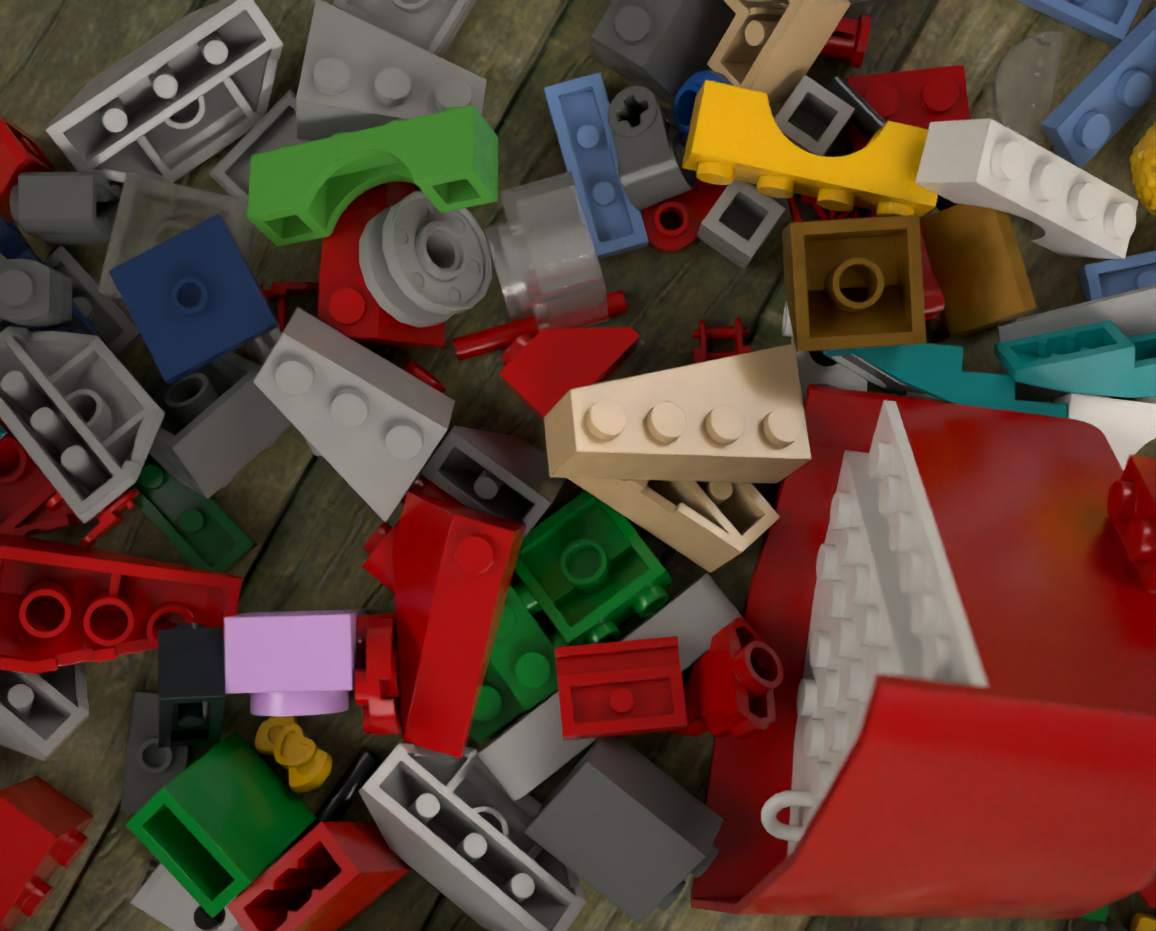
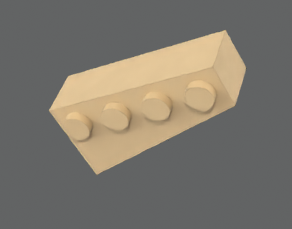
M794 343L570 389L544 417L549 477L777 484L811 460Z

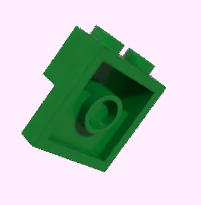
M586 490L528 533L521 543L514 568L569 646L616 642L621 634L617 628L620 624L635 613L640 618H646L656 613L669 599L666 590L674 585L665 568L626 517Z
M523 581L515 586L511 582L470 729V734L477 744L558 689L555 648L568 647L569 645L557 629L548 635L535 616L543 609Z

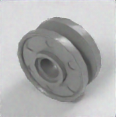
M422 191L411 193L394 206L386 208L369 220L359 240V265L366 287L383 310L399 322L414 327L423 328L438 325L448 320L452 315L472 308L485 297L492 279L491 252L485 234L471 212L463 208L440 213Z

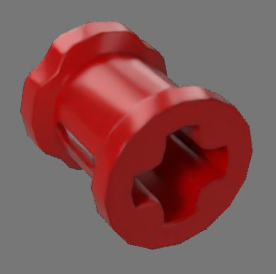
M861 14L858 19L842 17L831 35L847 39L830 36L819 55L848 60L850 67L860 69L868 43L871 15Z

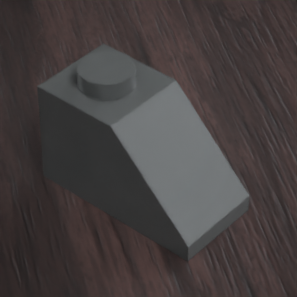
M454 426L420 473L466 507L526 524L522 541L551 505L566 478L549 477L548 456L522 437L461 426Z

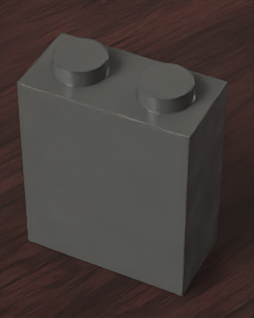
M619 736L599 737L545 799L524 833L640 924L657 906L661 910L666 911L674 903L686 883L684 878L689 873L698 878L708 869L719 852V847L713 842L724 819Z

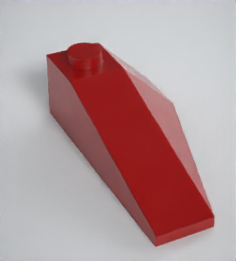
M0 533V670L38 674L55 671L58 667L89 661H95V663L115 660L117 656L155 650L158 647V630L171 629L182 623H199L207 628L222 627V637L224 640V617L237 614L242 577L96 548L85 550L80 545Z

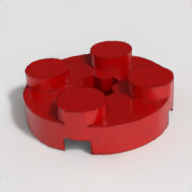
M396 612L358 615L356 625L357 644L359 651H365V667L355 668L354 692L357 706L363 705L365 734L375 735L401 734L402 715Z

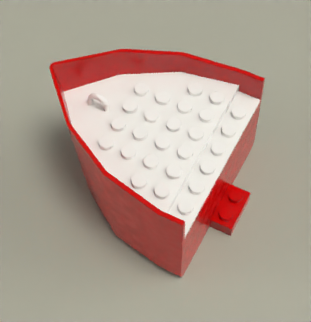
M809 384L803 406L811 460L781 482L773 507L780 518L766 530L752 574L742 615L752 629L762 638L763 643L767 644L777 654L783 667V680L779 686L773 689L776 721L769 723L765 731L745 740L734 738L732 734L722 738L714 736L704 804L724 819L713 842L719 847L716 858L700 877L692 876L690 889L691 907L741 915L1074 919L1151 884L1156 877V458L1129 455L1123 471L1103 432L1094 425L1080 420Z

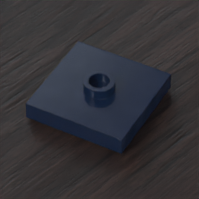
M220 213L108 271L165 382L168 383L186 376L280 326L225 218Z

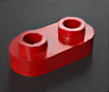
M695 176L696 186L694 189L645 208L642 213V220L649 241L648 245L652 249L664 254H676L686 250L697 238L701 223L728 185L701 182ZM670 211L677 213L681 217L682 225L676 230L665 229L660 223L662 214Z

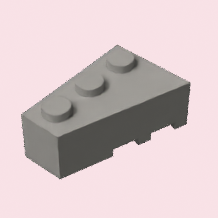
M316 0L296 97L297 139L320 140L340 132H355L385 125L393 120H408L442 112L449 107L475 105L482 115L487 80L322 0Z
M298 307L254 380V384L385 523L448 430L455 404L453 399Z

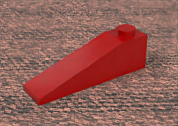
M401 181L388 182L365 191L343 211L331 236L323 237L319 273L318 320L362 346L445 348L446 321L423 328L399 322L379 306L366 287L359 265V240L367 222L386 208L394 206L403 198L415 192L416 188L413 183Z
M414 491L407 492L392 548L403 741L461 759L465 751L526 524Z

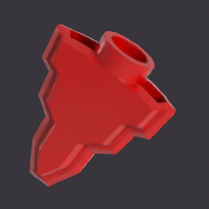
M736 617L711 638L710 650L694 663L689 682L683 686L688 723L687 729L667 731L668 733L697 737L708 730L713 736L722 738L732 734L734 738L745 740L765 731L769 723L776 721L773 689L779 686L783 680V667L777 654L767 644L763 643L762 638L752 629L746 619Z

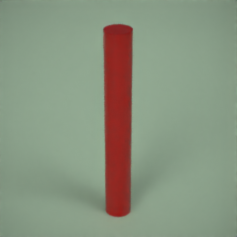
M621 289L454 338L453 343L459 361L509 347L525 332L533 339L542 328H575L626 313L628 309Z

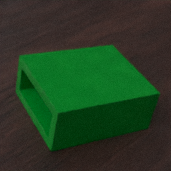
M234 731L163 786L126 825L213 919L279 856L316 817L248 743Z

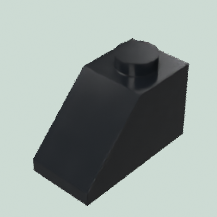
M182 623L171 629L158 630V748L219 744L225 704L222 627L207 628L199 623Z

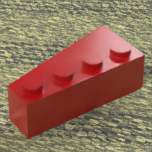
M37 775L0 791V931H13L24 914L32 918L41 909L54 890V887L47 883L60 864L65 868L69 867L89 840V837L84 835L83 831L94 816Z

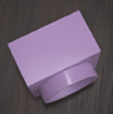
M367 609L248 612L224 617L225 693H250V714L259 716H305L349 710V690L354 689L355 668L365 667V651H359L357 644L358 615H367Z

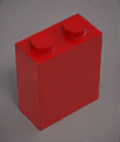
M322 821L226 907L243 931H342L403 877L410 868L405 861L390 850L375 822Z

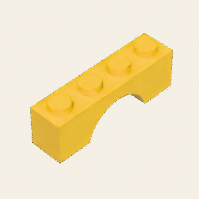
M705 80L695 97L682 168L697 171L696 177L701 181L716 185H730L734 179L756 184L757 192L766 196L791 198L794 193L817 198L816 204L825 209L851 211L856 206L877 211L876 217L919 215V218H921L936 207L938 194L916 184L928 129L888 121L872 136L866 147L860 151L846 156L825 157L802 150L781 132L771 113L767 93Z

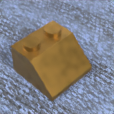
M957 204L920 219V228L932 273L941 288L945 302L944 309L937 313L936 318L925 321L926 330L928 332H935L938 343L997 327L999 323L1012 321L1037 308L1007 212L974 205Z
M919 215L790 223L782 230L785 294L796 352L926 344Z

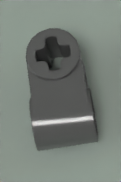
M632 86L619 92L610 104L608 122L611 127L619 161V177L631 204L635 209L641 211L694 189L696 186L694 171L682 168L685 146L682 135L675 124L673 113L666 107L660 106L656 95L646 87Z

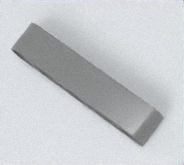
M705 572L669 599L660 610L646 617L616 642L678 636L681 671H683L710 650L711 638L717 632L726 627L736 617L743 618V616L710 574ZM557 689L494 737L477 752V755L515 802L537 787L597 738L563 741L559 690Z

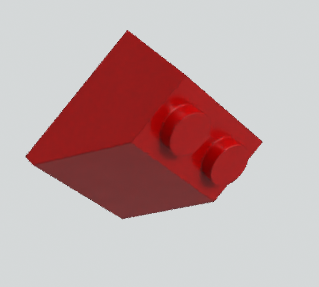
M632 327L542 328L533 339L525 332L500 357L504 362V368L499 372V375L504 385L544 423V417L570 389L606 382L636 351L640 335Z

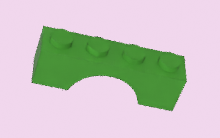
M469 105L465 107H449L442 112L408 120H393L385 125L355 132H340L329 138L298 145H283L276 150L251 155L247 219L277 247L331 236L339 217L354 199L365 191L388 182L401 181L416 184L440 213L497 202L498 137L476 106Z

